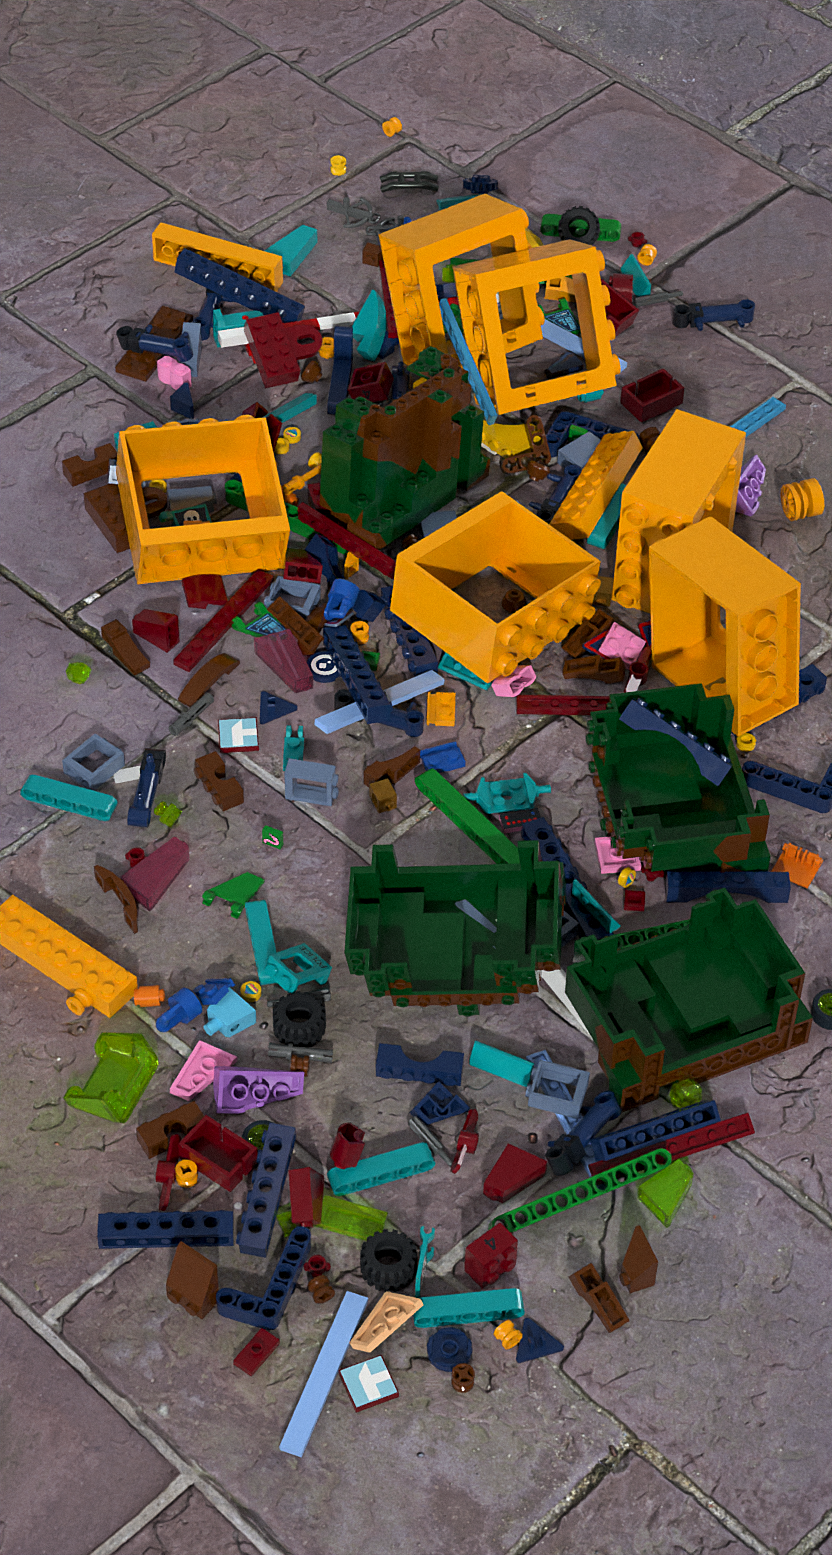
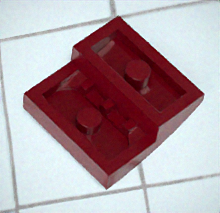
M195 575L183 578L181 581L187 605L190 608L206 609L208 604L224 606L228 601L221 575Z

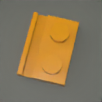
M428 692L427 725L455 726L456 693L436 692V694H431V692Z

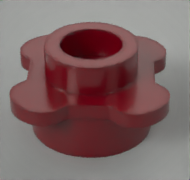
M633 232L628 237V241H631L634 247L647 244V240L644 239L645 235L642 232Z
M138 847L132 848L125 854V859L129 860L130 867L136 868L141 864H147L149 861L148 857L145 856L144 850Z
M644 866L641 867V872L647 876L646 879L652 882L656 878H662L665 875V872L662 870L651 872L650 868L645 869Z
M321 1255L310 1257L308 1262L304 1264V1270L309 1271L313 1278L331 1269L330 1263H327Z

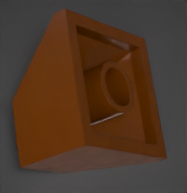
M640 1225L634 1229L622 1263V1270L619 1274L621 1284L627 1287L629 1293L654 1286L656 1280L658 1260Z

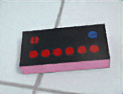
M538 808L499 814V821L504 834L521 831L523 823L541 818Z

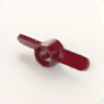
M651 646L643 648L638 660L630 664L628 681L623 690L624 693L637 691L638 686L646 683L648 676L647 665L652 656Z
M476 1109L469 1110L463 1129L460 1131L457 1152L450 1172L453 1174L459 1171L465 1153L475 1154L479 1139V1133L474 1132L478 1121Z
M178 1134L171 1136L166 1161L159 1160L156 1169V1182L163 1183L159 1202V1210L163 1212L168 1207L171 1187L176 1180L175 1167L179 1158L178 1143L181 1141Z

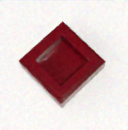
M625 890L624 910L644 912L645 892Z

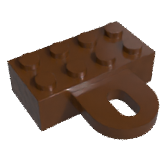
M109 483L83 493L85 510L116 553L130 549L118 484ZM155 487L142 488L145 502L157 499L155 502L145 504L148 519L164 512L167 508L166 494L161 489Z

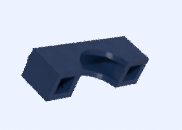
M379 1043L376 1077L420 1081L428 1084L439 1081L447 1086H461L464 1053L442 1051L432 1061L417 1062L408 1058L403 1053L400 1045Z

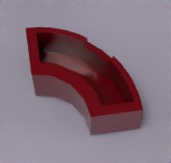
M613 273V276L609 278V285L632 304L633 274Z
M351 1122L343 1123L339 1126L329 1152L330 1157L334 1161V1166L340 1169L356 1167L365 1145L362 1141L365 1132Z

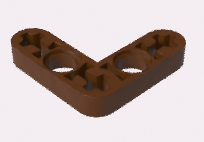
M529 416L524 423L531 452L504 459L500 464V469L504 474L509 475L526 471L527 467H524L521 463L523 457L528 458L529 461H534V458H538L542 454L546 459L536 462L547 465L550 462L551 455L543 423L539 416ZM532 419L533 422H537V425H535V430L534 426H530L529 424L532 421ZM539 430V432L532 435L531 432ZM535 436H539L542 439L540 446L534 444L533 439ZM517 462V466L510 468V470L505 467L508 463L513 464Z

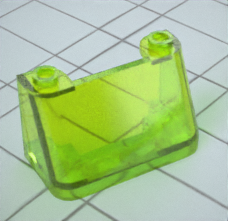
M101 1032L94 1046L95 1052L100 1059L83 1089L79 1086H71L63 1099L72 1108L114 1123H125L156 1072L158 1058L142 1033Z

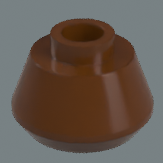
M311 361L301 375L302 381L309 383L319 381L323 374L321 373V367L316 361Z
M533 460L528 462L527 474L530 475V479L539 482L540 479L544 480L550 473L549 467Z
M512 589L506 592L501 604L506 611L515 613L526 606L527 601L520 590Z

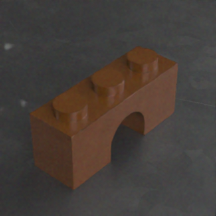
M111 443L95 448V459L92 461H84L78 455L62 461L63 475L72 487L108 474L109 459L117 460V451Z
M216 751L195 759L194 774L197 779H201L205 791L207 793L210 792L216 806L219 805L222 811H226L244 803L243 789L235 777L228 780H220L226 777L225 763Z
M195 1101L183 1104L178 1109L164 1113L160 1117L150 1122H144L137 1127V1140L147 1157L151 1159L168 1151L167 1135L169 1133L181 1132L186 1136L204 1115Z

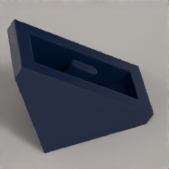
M184 383L170 396V407L172 411L189 419H194V407L189 385Z

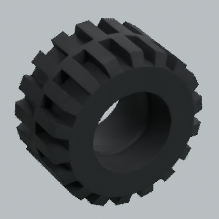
M575 206L571 210H566V213H563L561 220H559L558 231L561 241L571 239L593 246L600 234L598 217L589 208L586 207L585 209L583 206H579V208ZM575 220H584L589 225V231L583 237H575L569 231L570 224Z
M296 991V994L288 993L287 997L282 996L280 1002L275 1003V1008H273V1031L281 1044L289 1045V1043H292L293 1046L308 1047V1045H316V1041H321L326 1028V1009L323 1006V1002L320 999L317 1000V996L314 994L310 996L309 992L302 994L300 991ZM295 1018L307 1019V1021L301 1023L293 1022L291 1020Z
M384 1229L383 1233L377 1231L374 1232V1237L371 1235L367 1237V1242H363L360 1253V1270L364 1281L367 1280V1284L370 1287L374 1285L375 1290L378 1291L384 1289V1292H389L390 1289H393L396 1292L399 1291V1287L404 1289L407 1287V1282L411 1283L413 1281V1276L416 1275L417 1253L416 1246L413 1245V1240L410 1237L406 1239L405 1233L398 1234V1230L394 1229L392 1232H388V1229ZM385 1256H392L397 1258L399 1262L393 1265H384L378 1262V1260Z

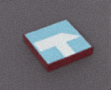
M257 717L218 720L220 753L259 751Z
M382 1355L338 1370L340 1379L356 1413L399 1397L398 1389Z

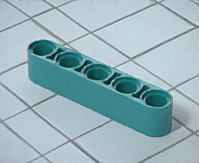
M621 483L589 538H587V544L606 549L619 527L622 492L627 485Z
M33 774L28 776L20 790L21 796L26 800L101 821L110 820L118 805L117 800L111 795Z
M266 900L245 902L246 917L260 986L275 984L277 982L264 972L269 956L277 953Z
M422 1142L359 1160L356 1167H348L346 1169L332 1168L328 1171L327 1178L334 1195L343 1196L429 1171L435 1166L436 1162L428 1144Z
M510 1288L421 1297L420 1299L424 1305L413 1314L414 1325L418 1328L516 1319L525 1314L522 1292L520 1289Z

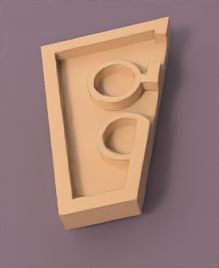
M386 1291L351 1339L350 1345L356 1350L372 1352L424 1305L420 1298Z

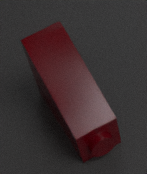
M287 548L283 565V579L320 584L323 565L305 550Z
M144 609L132 619L133 633L167 653L180 642L178 616L175 614Z
M508 1143L484 1181L483 1195L492 1201L500 1203L508 1201L546 1175L547 1161Z
M310 1167L288 1170L292 1223L298 1227L303 1226L312 1229L313 1225L321 1224L324 1176Z

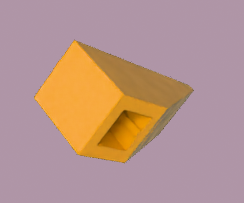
M564 276L546 281L544 299L559 300L565 298L568 302H576L573 279Z

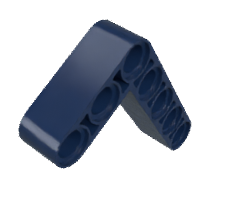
M335 326L334 364L327 404V414L335 415L336 404L348 397V387L353 365V327Z
M561 412L546 434V439L551 457L558 456V450L564 447L569 438V428L571 425L587 429L588 432L590 431L600 440L607 433L629 432L630 430L574 413Z
M755 761L743 763L742 772L747 787L819 813H828L832 809V763L820 785Z
M303 1226L292 1230L263 1298L232 1288L220 1289L216 1293V1307L219 1315L265 1330L276 1329L280 1324L310 1253V1230Z

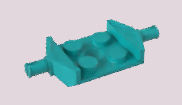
M523 773V778L485 782V777H481L477 791L475 793H463V796L468 801L476 800V803H479L482 810L487 814L527 810L534 808L539 793H551L550 784L536 785L527 773ZM503 796H510L511 799L506 800Z

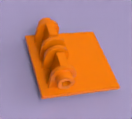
M790 842L789 844L784 843L783 852L771 872H789L791 882L808 889L823 863L822 858L819 857V854L808 853L807 849L803 852L802 847L798 850V847Z

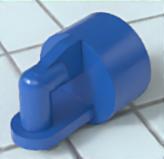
M342 578L333 581L328 594L329 600L324 610L326 620L332 621L334 618H344L349 609L355 605L360 592L355 583Z
M183 987L169 997L168 1004L170 1009L157 1019L156 1028L160 1032H168L180 1022L188 1024L200 1015L203 1007L198 996L191 989Z

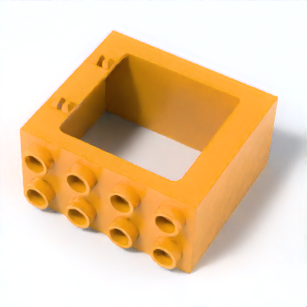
M482 194L379 234L404 364L409 366L417 361L419 353L430 346L459 360L451 340L446 341L433 265L488 243L491 245L492 257L532 248L530 243L527 242L525 229L529 226V220L522 208L490 195ZM539 283L499 292L503 315L500 324L505 354L543 339L541 325L544 324L545 318L541 308L537 305L536 293L539 292ZM459 360L458 366H460L463 369Z
M569 239L452 266L464 339L498 415L617 386L615 375L620 374V362L617 355L612 354L610 341L615 339V328L612 321L606 319L605 306L610 304V294L606 285H601L600 271L605 269V260L602 252L596 250L595 246ZM572 275L587 371L512 389L496 293ZM474 395L475 404L479 405V404H478V401H477V399H476V397H475V395Z
M676 409L622 492L612 593L613 601L618 602L625 608H635L651 614L649 546L655 541L665 539L683 530L687 525H693L710 516L731 532L733 531L746 432Z
M242 415L234 421L223 422L208 418L200 421L198 424L182 425L179 422H169L160 428L149 429L141 425H134L128 427L125 431H119L116 476L137 584L182 580L186 577L204 574L222 576L256 572L257 569L262 571L283 569L290 527L266 417L254 418L251 415ZM236 472L241 476L250 519L150 529L141 486L144 481Z
M501 491L397 554L390 611L488 684L500 675L504 677L509 676L514 672L518 663L526 658L530 660L535 659L542 652L544 646L552 641L556 643L561 642L567 636L570 629L578 624L581 625L585 620L589 621L595 614V608L592 606L593 598L601 585V581L598 579L601 561ZM488 566L493 567L507 580L510 579L536 598L498 624L451 590Z
M711 516L693 525L689 524L683 530L665 539H659L649 546L652 667L675 686L702 683L706 697L730 695L735 709L731 732L738 737L799 705L801 583ZM720 606L726 610V629L720 621ZM722 677L726 680V682L723 683V684H721V683H715V684H713V685L710 687V688H711L710 691L705 688L706 685H708V684H710V683H712V682H714V681H716V680H718V679H720V678H722Z

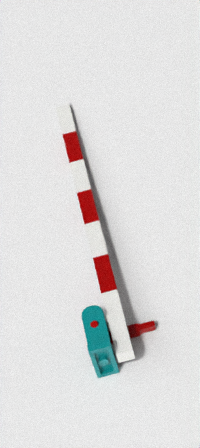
M499 292L496 293L497 303L500 302ZM458 297L447 298L449 305L456 304L459 306ZM220 309L213 310V338L216 346L223 348L244 344L248 355L251 356L253 363L256 364L244 333L246 319L264 315L260 311L222 315ZM359 312L283 323L284 328L310 325L317 330L335 328V326L353 325Z

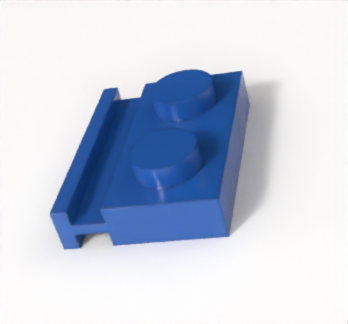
M456 741L420 750V758L426 771L434 768L438 773H443L465 767L466 761L457 747Z
M231 978L206 979L205 982L207 984L197 986L193 992L198 996L202 1005H216L229 992L228 988L234 987L235 984Z

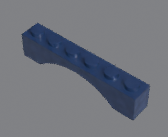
M315 534L304 550L323 565L322 575L327 578L326 581L332 586L335 579H345L339 566L337 548L327 537ZM360 590L355 605L351 609L356 612L355 615L360 620L373 622L386 604L376 593Z
M633 698L619 720L634 730H654L674 737L692 753L699 765L701 775L719 786L733 765L730 763L731 759L722 753L719 756L713 752L714 748L706 742L704 744L697 741L698 737L690 731L687 733L680 729L681 725L673 720L669 722L663 718L665 715L659 710L654 709L653 711L648 708V703L643 699L638 698L636 700Z
M667 871L665 883L666 903H687L693 899L705 896L713 890L726 888L728 893L751 895L767 903H788L791 889L789 872L721 873Z

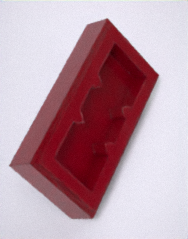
M261 1328L233 1360V1365L252 1377L280 1344V1339Z

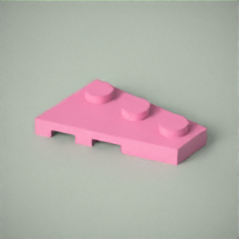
M199 1040L170 1087V1093L190 1101L214 1081L215 1066H232L237 1062L238 1057Z

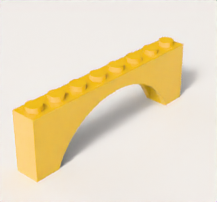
M420 378L415 381L413 389L425 382L426 379ZM483 420L482 443L492 451H495L504 459L531 452L524 424L503 425L494 423L488 425ZM539 430L531 432L532 435L539 432ZM535 436L533 442L535 445L540 446L542 439L539 436Z

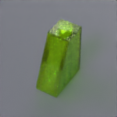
M678 1159L639 1186L638 1199L666 1228L671 1225L692 1186L694 1175L692 1169Z

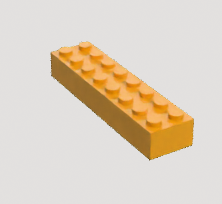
M162 222L152 233L154 261L176 266L177 257L186 248L275 292L283 284L282 256Z
M635 431L607 433L602 437L549 523L550 526L570 540L589 538L643 448Z
M10 896L0 905V944L73 994L77 989L86 991L93 1000L91 1006L109 1018L117 1013L134 996V989H138L137 977L16 896Z

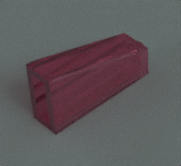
M290 629L254 638L255 654L295 694L313 689V674Z
M174 836L121 876V880L129 888L134 899L149 912L155 907L188 863L189 847L187 843L180 841Z

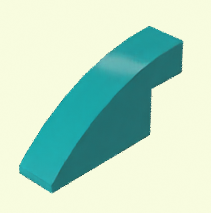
M372 290L352 327L353 338L360 342L356 350L365 360L374 362L380 352L385 336L386 311L382 298L375 290Z

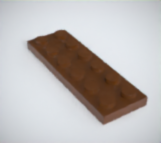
M162 306L149 323L153 326L149 334L177 339L182 334L183 322L192 323L193 315ZM128 350L116 365L115 371L147 382L157 369V361L165 355L144 351L141 354Z

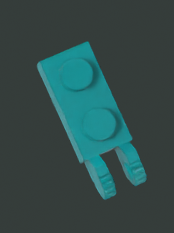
M291 725L286 727L283 771L286 770L289 758L303 761V726L298 728V737H291Z

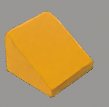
M348 552L344 564L345 579L350 578L359 570V558Z

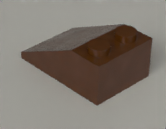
M181 1241L177 1246L166 1282L167 1297L172 1303L183 1306L190 1315H196L203 1320L216 1305V1293L219 1291L217 1265Z

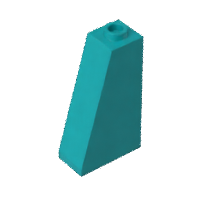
M301 225L264 251L282 256L283 274L291 277L318 243L317 229Z

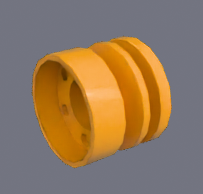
M815 478L782 486L780 493L782 508L787 519L790 521L804 519L805 516L821 515L824 512L823 491Z

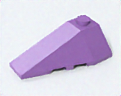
M757 454L741 468L735 512L747 516L754 515L759 507L757 500L762 493L760 485L764 482L766 468Z
M215 1066L213 1090L216 1113L239 1114L245 1112V1110L262 1107L274 1101H281L303 1094L304 1072Z

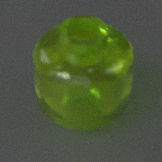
M693 1079L682 1080L671 1087L670 1100L679 1109L698 1103L702 1098V1089Z

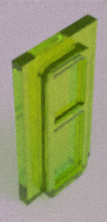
M325 1195L322 1204L321 1224L313 1226L367 1241V1237L370 1235L374 1237V1232H383L388 1212Z

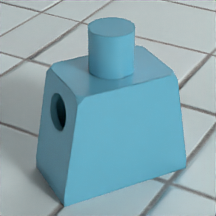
M230 987L228 988L229 992L216 1005H210L207 1009L209 1022L203 1027L210 1036L219 1030L225 1037H231L256 1023V1010Z

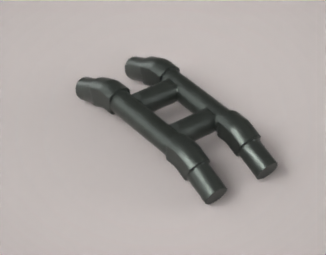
M392 171L380 176L382 183L398 179V181L381 186L382 193L398 189L422 188L435 192L439 189L438 185L431 182H421V179L437 182L438 176L427 171ZM414 178V182L404 181V179Z

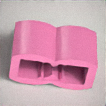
M167 355L157 361L158 378L161 382L171 385L175 390L179 389L184 383H188L189 388L192 386L191 370L188 366L178 363L176 359Z
M517 665L512 674L507 677L500 675L494 679L491 685L496 696L515 697L521 693L524 687L531 685L535 681L536 675L531 665Z

